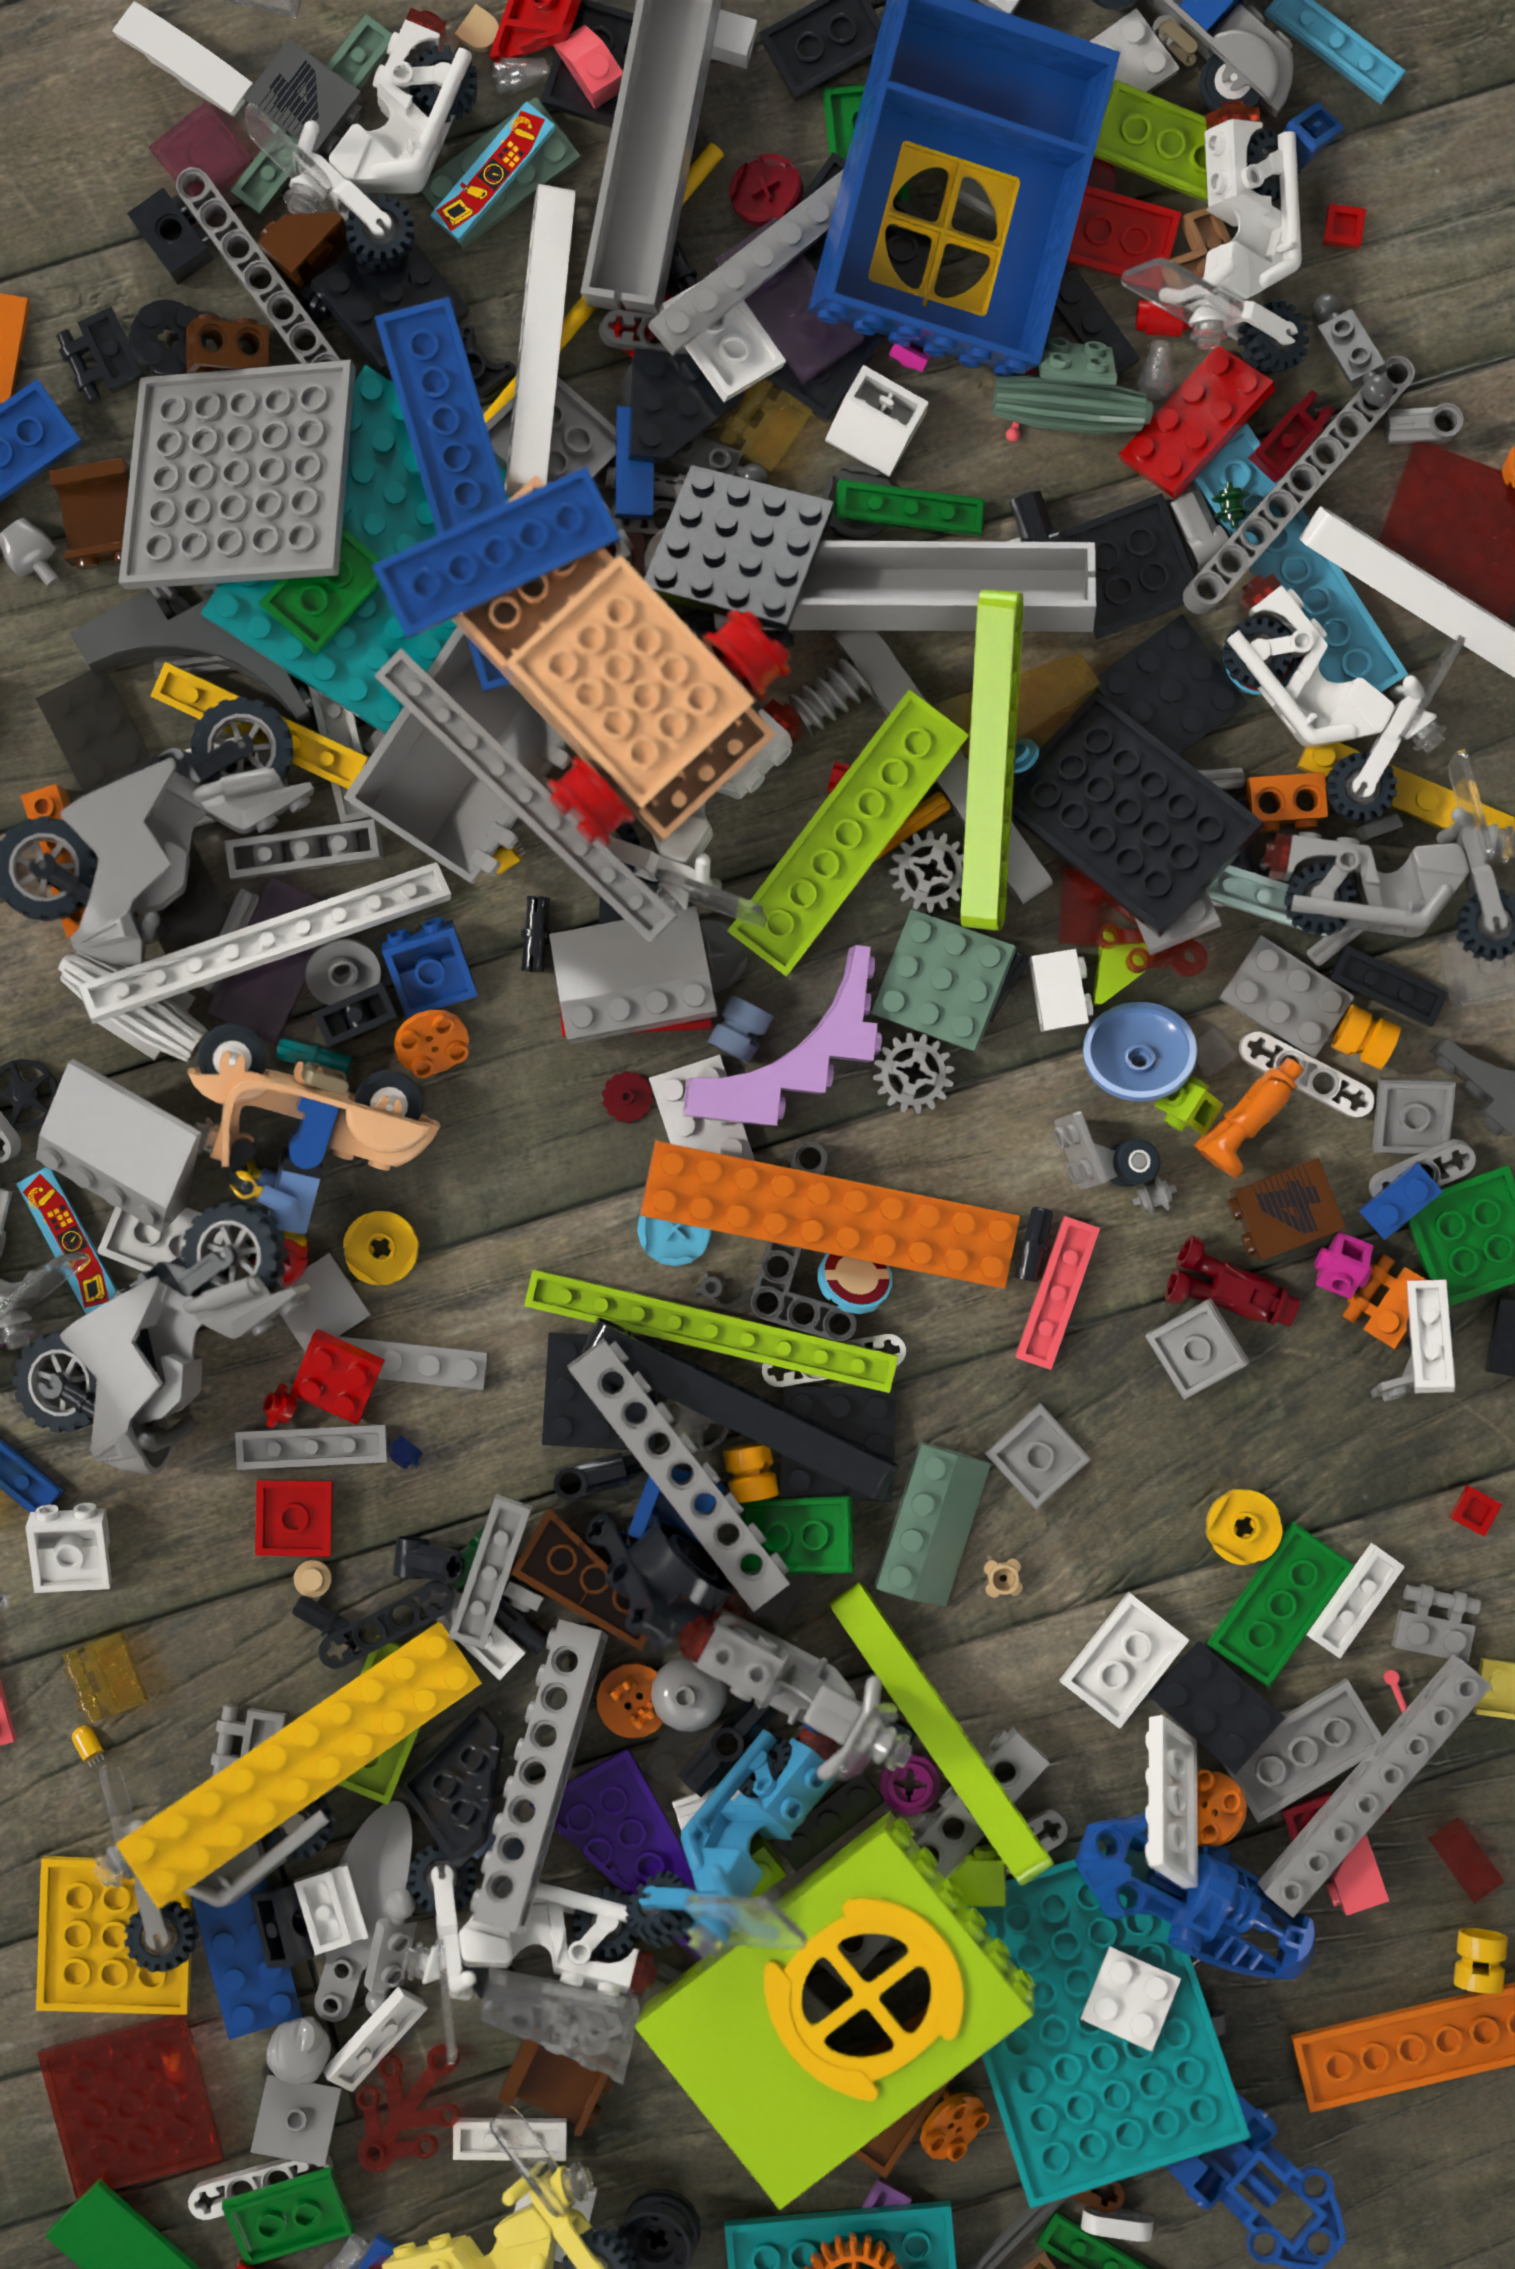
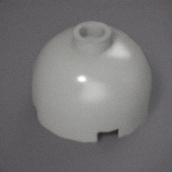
M683 1655L670 1660L658 1671L652 1683L651 1700L656 1714L666 1725L678 1731L695 1732L707 1728L720 1716L727 1701L726 1683L696 1668L692 1661L693 1655Z

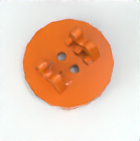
M431 1009L416 1013L404 1021L396 1032L394 1047L398 1060L406 1069L412 1071L414 1076L418 1078H427L432 1074L446 1071L455 1064L465 1061L469 1054L467 1048L469 1037L465 1024L457 1015L443 1009Z
M642 1662L622 1664L611 1670L601 1681L596 1697L598 1714L604 1725L616 1735L629 1739L646 1737L657 1731L664 1723L656 1714L651 1700L652 1683L658 1672L653 1667L647 1666ZM642 1693L643 1698L638 1699L636 1694ZM626 1702L631 1703V1708H626L624 1704Z
M1201 1770L1197 1773L1198 1845L1202 1847H1218L1230 1842L1240 1832L1246 1819L1247 1802L1243 1789L1235 1779L1221 1772Z
M946 2088L941 2095L944 2101L930 2113L927 2120H924L920 2126L922 2130L920 2143L921 2148L932 2159L943 2160L948 2158L951 2162H955L966 2154L967 2145L976 2137L978 2131L988 2124L990 2116L985 2111L983 2102L975 2094L970 2092L956 2094L954 2091L950 2092Z

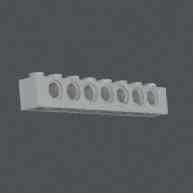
M603 1338L568 1365L569 1371L752 1611H756L790 1584L784 1576L789 1571L788 1567L776 1552L771 1556L768 1555L761 1545L767 1541L753 1522L746 1526L738 1515L744 1509L731 1492L726 1496L721 1493L715 1485L721 1479L709 1463L706 1462L702 1466L692 1455L698 1449L685 1432L679 1436L670 1426V1423L675 1419L662 1402L656 1406L647 1395L652 1388L639 1371L632 1376L623 1363L629 1360V1358L617 1342L614 1341L609 1345ZM612 1371L620 1373L623 1376V1384L618 1390L607 1391L602 1387V1378L605 1374ZM640 1402L646 1407L645 1416L636 1422L628 1420L625 1417L626 1407L630 1403ZM662 1432L669 1437L668 1446L659 1452L652 1451L648 1447L649 1438L654 1433ZM678 1463H687L692 1468L690 1477L682 1482L672 1479L671 1471L673 1467ZM702 1493H709L715 1499L713 1507L705 1512L696 1510L694 1508L696 1497ZM731 1523L736 1525L737 1535L734 1539L724 1542L717 1538L718 1529L723 1524ZM750 1553L757 1554L760 1557V1564L755 1570L744 1571L740 1568L741 1559L745 1555Z
M559 1619L557 1627H552L549 1632L546 1648L550 1650L546 1665L541 1664L536 1677V1686L539 1687L535 1701L529 1703L525 1715V1723L529 1725L525 1738L519 1739L515 1749L514 1759L518 1761L514 1776L510 1775L506 1781L503 1796L507 1798L503 1813H498L493 1825L492 1833L496 1836L492 1851H487L483 1860L482 1873L485 1874L481 1889H476L472 1898L470 1909L474 1912L473 1921L519 1934H524L608 1640L609 1635L602 1630ZM569 1654H576L578 1657L577 1667L569 1673H564L562 1670L563 1659ZM564 1690L567 1693V1703L563 1708L554 1710L551 1705V1699L556 1692ZM554 1727L557 1733L556 1741L549 1747H543L541 1744V1734L545 1729ZM543 1764L546 1769L545 1779L540 1784L533 1785L530 1780L531 1770L535 1766ZM532 1802L535 1806V1815L529 1822L523 1823L519 1817L520 1808L523 1804ZM520 1839L524 1844V1853L521 1858L513 1861L509 1857L508 1849L513 1841ZM509 1877L513 1882V1891L509 1897L502 1899L498 1894V1884L502 1879Z
M1453 1654L1260 1878L1257 1884L1262 1891L1294 1918L1489 1691L1492 1685L1463 1660Z
M1014 1726L1008 1732L1002 1730L995 1736L989 1745L992 1750L984 1758L992 1772L1000 1762L1006 1761L1013 1765V1772L1010 1776L1006 1778L996 1777L1013 1803L1050 1764L1047 1756ZM952 1786L939 1799L938 1802L941 1806L932 1816L928 1813L925 1814L918 1821L913 1829L916 1834L912 1837L920 1849L924 1846H933L938 1850L935 1857L938 1862L936 1869L944 1878L985 1836ZM955 1817L962 1820L963 1826L957 1833L949 1834L942 1829L944 1822L949 1818ZM878 1933L861 1934L862 1938L858 1943L848 1945L840 1941L838 1947L855 1970L860 1973L888 1943L892 1936ZM821 1957L816 1960L844 1987L847 1988L849 1986L827 1958Z

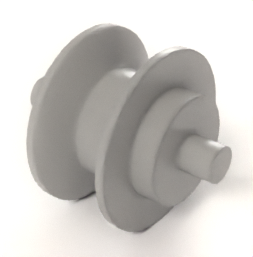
M1158 1175L1155 1176L1154 1184L1149 1186L1145 1183L1139 1184L1140 1189L1136 1190L1138 1197L1132 1199L1134 1206L1140 1204L1143 1211L1148 1210L1151 1216L1154 1215V1208L1160 1205L1167 1211L1170 1210L1171 1194L1177 1192L1175 1185L1168 1186L1166 1180L1161 1181Z

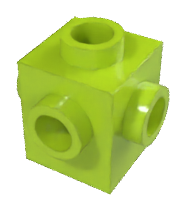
M1190 1076L1181 1088L1164 1098L1158 1099L1154 1106L1166 1115L1163 1121L1176 1130L1183 1132L1185 1127L1205 1136L1224 1104L1208 1092L1210 1087L1206 1083Z

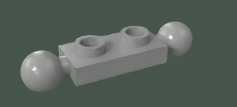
M396 1889L388 1895L385 1906L390 1917L377 1919L364 1980V1985L369 1990L365 1998V2005L371 2014H374L393 1993L391 1988L404 1986L417 1921L412 1916L416 1908V1900L406 1889Z

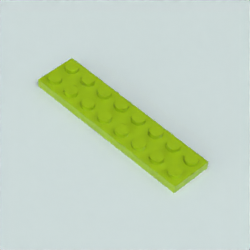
M909 689L727 932L787 977L970 735Z

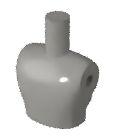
M23 517L13 522L0 533V548L4 559L20 578L35 571L48 588L58 583L60 578L47 563L57 548L40 528L33 525L28 518Z

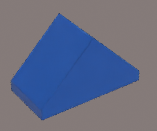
M1317 102L1291 119L1282 133L1290 131L1296 133V151L1300 158L1297 164L1304 169L1345 127L1323 105Z

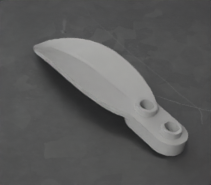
M392 1801L389 1805L383 1804L374 1811L359 1828L338 1866L346 1862L348 1864L369 1938L360 1939L352 1942V1944L325 1952L326 1963L314 1999V2006L318 2015L326 2021H341L353 2008L364 1970L368 1965L377 1919L390 1917L385 1906L386 1899L396 1889H407L413 1848V1825L409 1809L401 1802ZM338 1964H345L349 1969V1973L340 1972ZM327 1999H334L338 2003V2008H331L327 2003Z

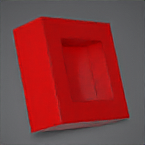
M1329 203L1326 210L1321 245L1358 250L1362 242L1366 209Z
M1466 1485L1448 1518L1485 1537L1503 1504Z

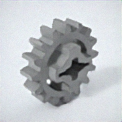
M928 831L926 840L922 841L918 834L915 833L912 835L913 845L910 846L902 842L900 848L904 854H893L891 860L899 864L898 868L889 870L890 876L898 877V881L892 885V890L902 889L904 893L900 901L903 903L909 898L914 901L913 910H917L921 904H925L927 913H932L934 904H939L940 908L944 911L948 908V898L956 903L960 900L956 889L962 890L961 878L963 877V867L961 863H963L964 854L957 855L956 853L960 845L958 841L951 846L946 844L947 834L943 833L939 840H934L933 832ZM932 848L931 853L925 857L917 858L911 856L920 849ZM944 854H947L951 859L955 874L946 869L943 861ZM929 863L936 865L935 872L940 874V877L933 876L930 881H926L923 879L925 873L920 870V867L927 868ZM905 870L914 876L917 883L915 891L907 883ZM937 886L949 888L941 895L927 897L930 889Z
M912 1033L906 1034V1043H901L897 1037L893 1038V1050L882 1047L880 1050L886 1057L885 1060L874 1061V1065L881 1068V1073L874 1075L873 1080L882 1081L883 1087L877 1091L878 1095L885 1093L890 1095L886 1104L889 1107L896 1101L901 1103V1113H905L908 1106H913L915 1114H920L922 1104H926L930 1110H933L935 1108L933 1101L935 1097L943 1101L947 1098L944 1092L941 1091L942 1088L953 1086L952 1081L945 1079L946 1074L954 1071V1067L945 1066L944 1061L950 1056L949 1052L942 1054L937 1052L940 1046L939 1041H936L931 1046L926 1044V1034L920 1037L919 1042L914 1041ZM913 1049L911 1058L904 1062L892 1060L899 1052ZM926 1053L936 1062L938 1073L930 1071L925 1062ZM914 1063L919 1065L918 1071L923 1073V1076L930 1077V1079H917L914 1084L908 1082L909 1076L896 1068L902 1070L904 1068L909 1069ZM888 1074L898 1078L902 1085L901 1094H898L891 1086ZM923 1085L935 1087L927 1096L914 1099L916 1090Z

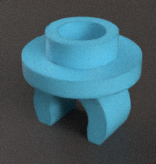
M1021 739L1016 741L1014 773L1028 770L1038 759L1039 748L1033 740Z

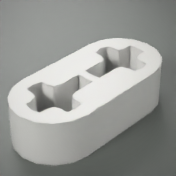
M1085 2206L1081 2229L1096 2236L1146 2242L1152 2239L1154 2218L1138 2211L1117 2209L1114 2212L1107 2213L1091 2206Z

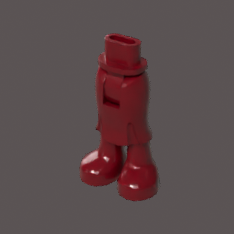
M1190 1235L1184 1242L1178 1254L1176 1265L1211 1276L1213 1280L1211 1284H1208L1181 1270L1174 1269L1168 1280L1165 1293L1166 1301L1180 1304L1188 1297L1202 1301L1211 1297L1215 1306L1227 1309L1246 1319L1267 1322L1270 1325H1274L1276 1322L1288 1327L1292 1325L1300 1306L1301 1300L1299 1298L1288 1295L1287 1289L1278 1286L1266 1277L1239 1269L1227 1260L1222 1262L1211 1257L1205 1252L1204 1241L1199 1237Z

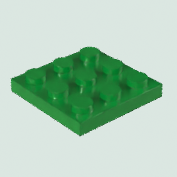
M1504 1165L1441 1188L1443 1192L1407 1221L1427 1279L1446 1280L1448 1307L1515 1283V1181L1509 1165Z

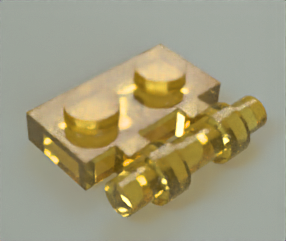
M764 378L754 388L750 387L744 395L745 402L735 416L730 415L724 424L726 429L719 440L726 446L732 447L738 436L744 438L747 442L740 450L743 457L752 463L761 465L767 470L769 475H772L813 416V410L784 390L781 391L775 402L772 401L767 395L773 388V384ZM757 409L766 414L756 429L748 425V422Z
M122 1630L84 1645L89 1658L85 1661L80 1660L76 1648L62 1653L66 1668L63 1670L67 1680L71 1679L79 1698L76 1700L79 1711H84L88 1724L102 1719L98 1705L104 1702L107 1705L110 1716L146 1703L149 1700ZM94 1671L101 1691L93 1693L86 1673Z

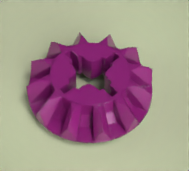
M910 1753L906 1755L904 1760L900 1761L895 1758L885 1765L880 1778V1790L885 1802L895 1811L903 1814H917L927 1810L937 1799L940 1790V1779L936 1768L927 1758ZM910 1768L915 1780L921 1781V1783L926 1785L913 1787L910 1799H907L905 1787L894 1781L905 1780Z

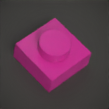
M912 343L908 347L894 344L889 356L897 359L904 367L916 369L920 372H923L933 357L923 352L924 347Z

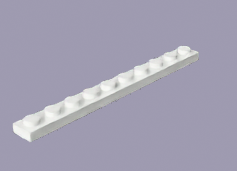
M435 862L79 984V993L91 1023L94 1024L451 900V892L438 863Z

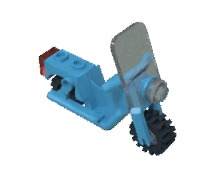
M806 1728L800 1732L796 1739L792 1738L789 1742L781 1737L774 1738L768 1731L763 1729L681 1832V1843L698 1893L694 1892L676 1873L674 1874L671 1871H667L666 1874L662 1871L658 1872L656 1879L650 1876L646 1879V1886L640 1884L636 1888L639 1891L638 1895H631L629 1900L633 1905L626 1907V1912L629 1915L625 1917L626 1922L629 1924L628 1926L648 1945L652 1947L655 1945L657 1948H663L664 1943L667 1946L674 1944V1937L680 1940L684 1936L682 1932H687L692 1938L688 1945L704 1959H707L710 1954L718 1958L721 1954L718 1950L723 1944L726 1946L732 1944L803 1948L807 1942V1936L778 1907L763 1899L749 1898L762 1876L761 1868L750 1857L749 1844L755 1832H758L764 1839L793 1840L791 1837L792 1833L804 1822L808 1813L838 1777L835 1774L829 1780L824 1781L818 1777L817 1771L822 1764L837 1753L836 1749L839 1745L821 1732L819 1735H816ZM737 1790L741 1792L735 1800H730Z

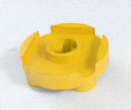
M374 1211L360 1216L349 1226L343 1242L345 1261L349 1270L358 1279L371 1285H389L405 1278L417 1262L420 1246L419 1238L409 1221L391 1211ZM386 1238L390 1242L388 1244V1248L391 1250L389 1256L382 1254L379 1258L373 1255L375 1248L371 1245L375 1239L382 1241Z
M1251 1489L1229 1490L1226 1494L1216 1499L1210 1507L1206 1518L1205 1533L1213 1549L1222 1558L1237 1565H1248L1267 1559L1275 1552L1282 1538L1281 1519L1275 1504L1265 1495ZM1245 1517H1250L1249 1525L1254 1528L1251 1534L1243 1533L1241 1537L1237 1536L1238 1528L1235 1526V1522L1238 1519L1244 1520Z

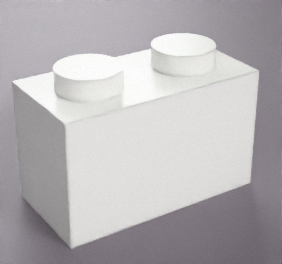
M1076 949L1031 956L1029 958V967L1040 1031L1046 1032L1088 1024V1016L1093 1015V1005L1090 993L1084 994L1081 979L1087 978L1084 957H1077Z

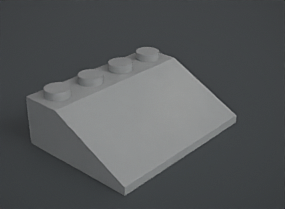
M697 906L688 907L685 911L682 909L673 911L677 918L651 944L626 920L549 934L565 1033L570 1045L717 1017Z
M72 1058L67 1064L39 1134L36 1160L43 1163L47 1168L55 1170L71 1179L79 1187L86 1188L102 1197L110 1205L119 1207L133 1215L143 1224L150 1225L163 1232L188 1206L201 1132Z

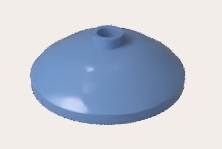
M1129 1002L1108 1009L1094 1020L1084 1039L1083 1058L1090 1077L1107 1093L1129 1101H1152L1174 1093L1187 1082L1196 1064L1197 1044L1190 1026L1180 1015L1171 1009L1150 1002ZM1143 1063L1145 1066L1137 1067L1133 1064Z

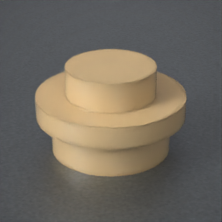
M319 1560L305 1561L295 1571L294 1585L303 1596L309 1598L319 1597L327 1592L331 1586V1571L325 1563Z

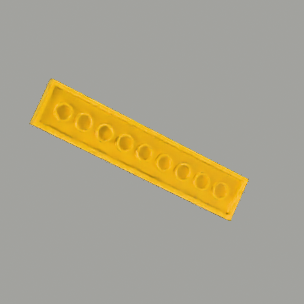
M441 1621L436 1622L116 1843L119 1851L158 1910L482 1684L453 1639L448 1638L449 1633Z

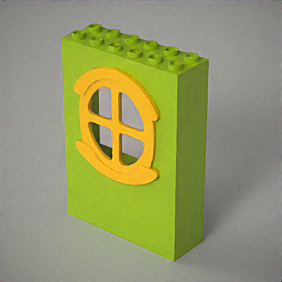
M891 1811L757 1915L781 1923L782 1932L779 1936H770L741 1927L730 1936V1942L727 1946L723 1943L718 1945L648 2000L634 2026L779 2210L1033 2016L1035 1990L1033 1988L1035 1983L1024 1968L1021 1967L1018 1970L1009 1959L1011 1953L1000 1938L993 1939L985 1930L987 1924L979 1911L974 1907L969 1909L960 1898L963 1894L958 1885L950 1877L945 1879L936 1869L938 1862L933 1854L926 1847L920 1849L912 1839L914 1832L909 1824L902 1817L896 1819ZM866 1933L889 1935L905 1943L908 1947V1953L870 1982L865 1981L838 1947L839 1942L843 1939ZM824 1957L832 1963L852 1988L853 1996L817 2024H811L803 2013L802 1991L810 1968L817 1959ZM922 1966L930 1976L931 2001L927 2014L919 2028L913 2033H907L883 2005L879 1996L914 1967ZM861 2009H867L892 2038L895 2046L892 2050L883 2054L855 2057L833 2051L825 2043V2037Z

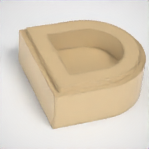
M475 4L454 35L456 40L469 49L484 53L491 50L499 26L496 19L490 13Z

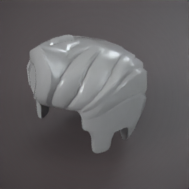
M305 2016L304 2018L289 2020L282 2023L274 2031L266 2050L267 2064L273 2074L282 2081L302 2085L310 2084L319 2077L325 2068L331 2053V2043L327 2033L314 2017Z

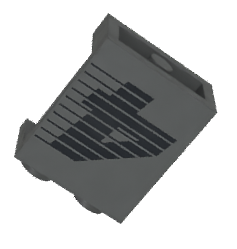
M287 39L244 97L246 105L252 114L261 120L266 116L297 140H300L306 122H317L319 133L312 151L321 155L324 159L330 156L348 127L357 124L361 120L365 111V102L361 91L290 39Z

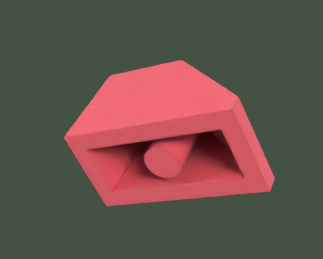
M586 25L569 34L568 40L554 45V48L594 110L619 94L623 71L605 43Z
M1365 1834L1329 1876L1331 1883L1325 1885L1333 1907L1339 1905L1346 1916L1389 1901L1367 1834Z

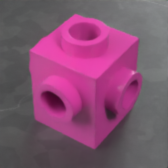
M1338 1231L1328 1249L1322 1247L1314 1263V1268L1318 1269L1316 1285L1351 1299L1358 1286L1364 1288L1372 1272L1370 1261L1373 1245Z

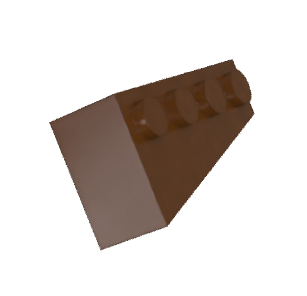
M548 1508L510 1574L640 1651L648 1639L641 1633L634 1634L627 1629L626 1619L630 1600L605 1583V1574L609 1566Z

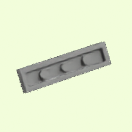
M338 1336L343 1341L385 1359L378 1379L476 1390L485 1389L489 1352Z
M387 1424L235 1432L237 1470L386 1463L389 1461Z
M496 1494L448 1638L481 1649L485 1648L532 1509L531 1505Z

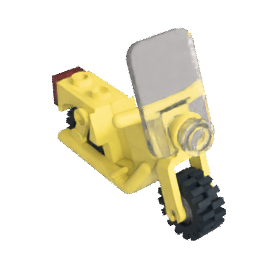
M509 2106L490 2121L489 2125L495 2139L523 2177L504 2192L502 2200L505 2205L512 2206L529 2192L533 2203L507 2216L495 2227L494 2234L497 2242L493 2250L484 2256L470 2236L462 2235L451 2238L450 2233H445L429 2239V2244L416 2247L415 2242H410L397 2246L393 2249L392 2254L380 2256L368 2267L369 2269H553L557 2242L566 2253L561 2263L562 2266H565L564 2269H636V2261L631 2262V2258L635 2254L632 2248L626 2249L625 2245L628 2241L625 2237L620 2241L616 2238L618 2232L612 2229L610 2233H606V2227H599L595 2231L582 2212L576 2208L574 2210L571 2208L577 2201H587L589 2192L593 2190V2180L589 2169L583 2168L580 2162L572 2163L570 2168L566 2166L559 2167L521 2113L516 2108Z

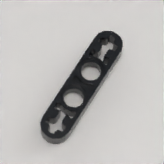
M435 1580L430 1581L331 1632L324 1637L319 1646L318 1654L320 1660L329 1668L338 1669L445 1615L450 1611L454 1603L455 1593L449 1583ZM431 1589H436L438 1593L445 1591L447 1596L443 1600L444 1606L439 1607L437 1603H432L424 1609L428 1615L422 1617L420 1606L413 1598L419 1596L421 1604L431 1597ZM401 1605L410 1607L415 1615L413 1622L405 1626L396 1623L393 1617V1611L396 1607ZM368 1622L376 1624L381 1632L380 1639L373 1643L365 1642L359 1633L360 1627ZM351 1631L354 1643L361 1650L355 1652L353 1644L343 1651L342 1659H338L336 1655L329 1656L327 1651L331 1647L330 1642L334 1641L337 1646L347 1642L350 1637L346 1633Z

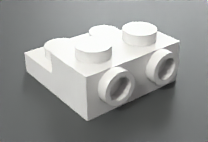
M81 1503L76 1505L73 1510L59 1511L56 1505L49 1504L38 1507L35 1512H30L26 1524V1535L34 1593L110 1589L112 1584L108 1552L110 1535L106 1508L97 1509L94 1503Z

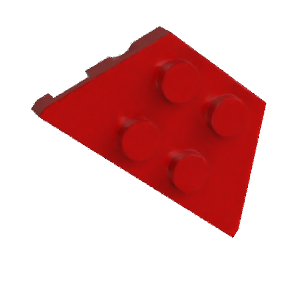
M508 0L489 58L496 64H503L568 40L581 0Z

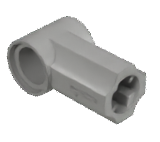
M1450 403L1430 408L1387 410L1384 422L1386 444L1431 442L1436 445L1447 444L1462 428L1463 414L1459 407ZM1435 418H1447L1452 426L1451 431L1444 432L1439 430L1435 424Z
M1200 490L1181 496L1170 503L1169 507L1185 538L1184 547L1194 569L1200 571L1229 538L1220 525H1216Z

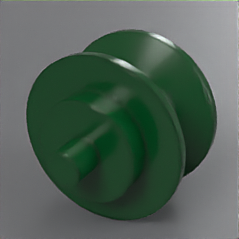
M1233 482L1225 483L1226 489L1219 491V495L1212 498V502L1220 504L1221 511L1215 514L1214 518L1222 520L1223 523H1231V528L1234 529L1239 527L1238 522L1244 520L1245 515L1252 512L1251 508L1244 507L1243 500L1250 493L1241 491V488L1238 487L1233 488Z

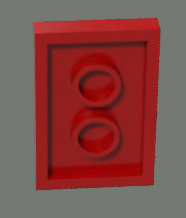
M1086 185L1066 262L1160 289L1165 277V271L1162 266L1170 259L1182 212Z

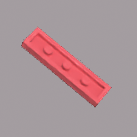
M1063 1216L1015 1358L1052 1370L1100 1228Z

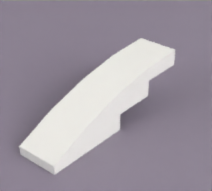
M135 1L112 30L120 40L143 53L154 65L176 77L184 87L233 117L245 103L244 97L254 85L208 49Z

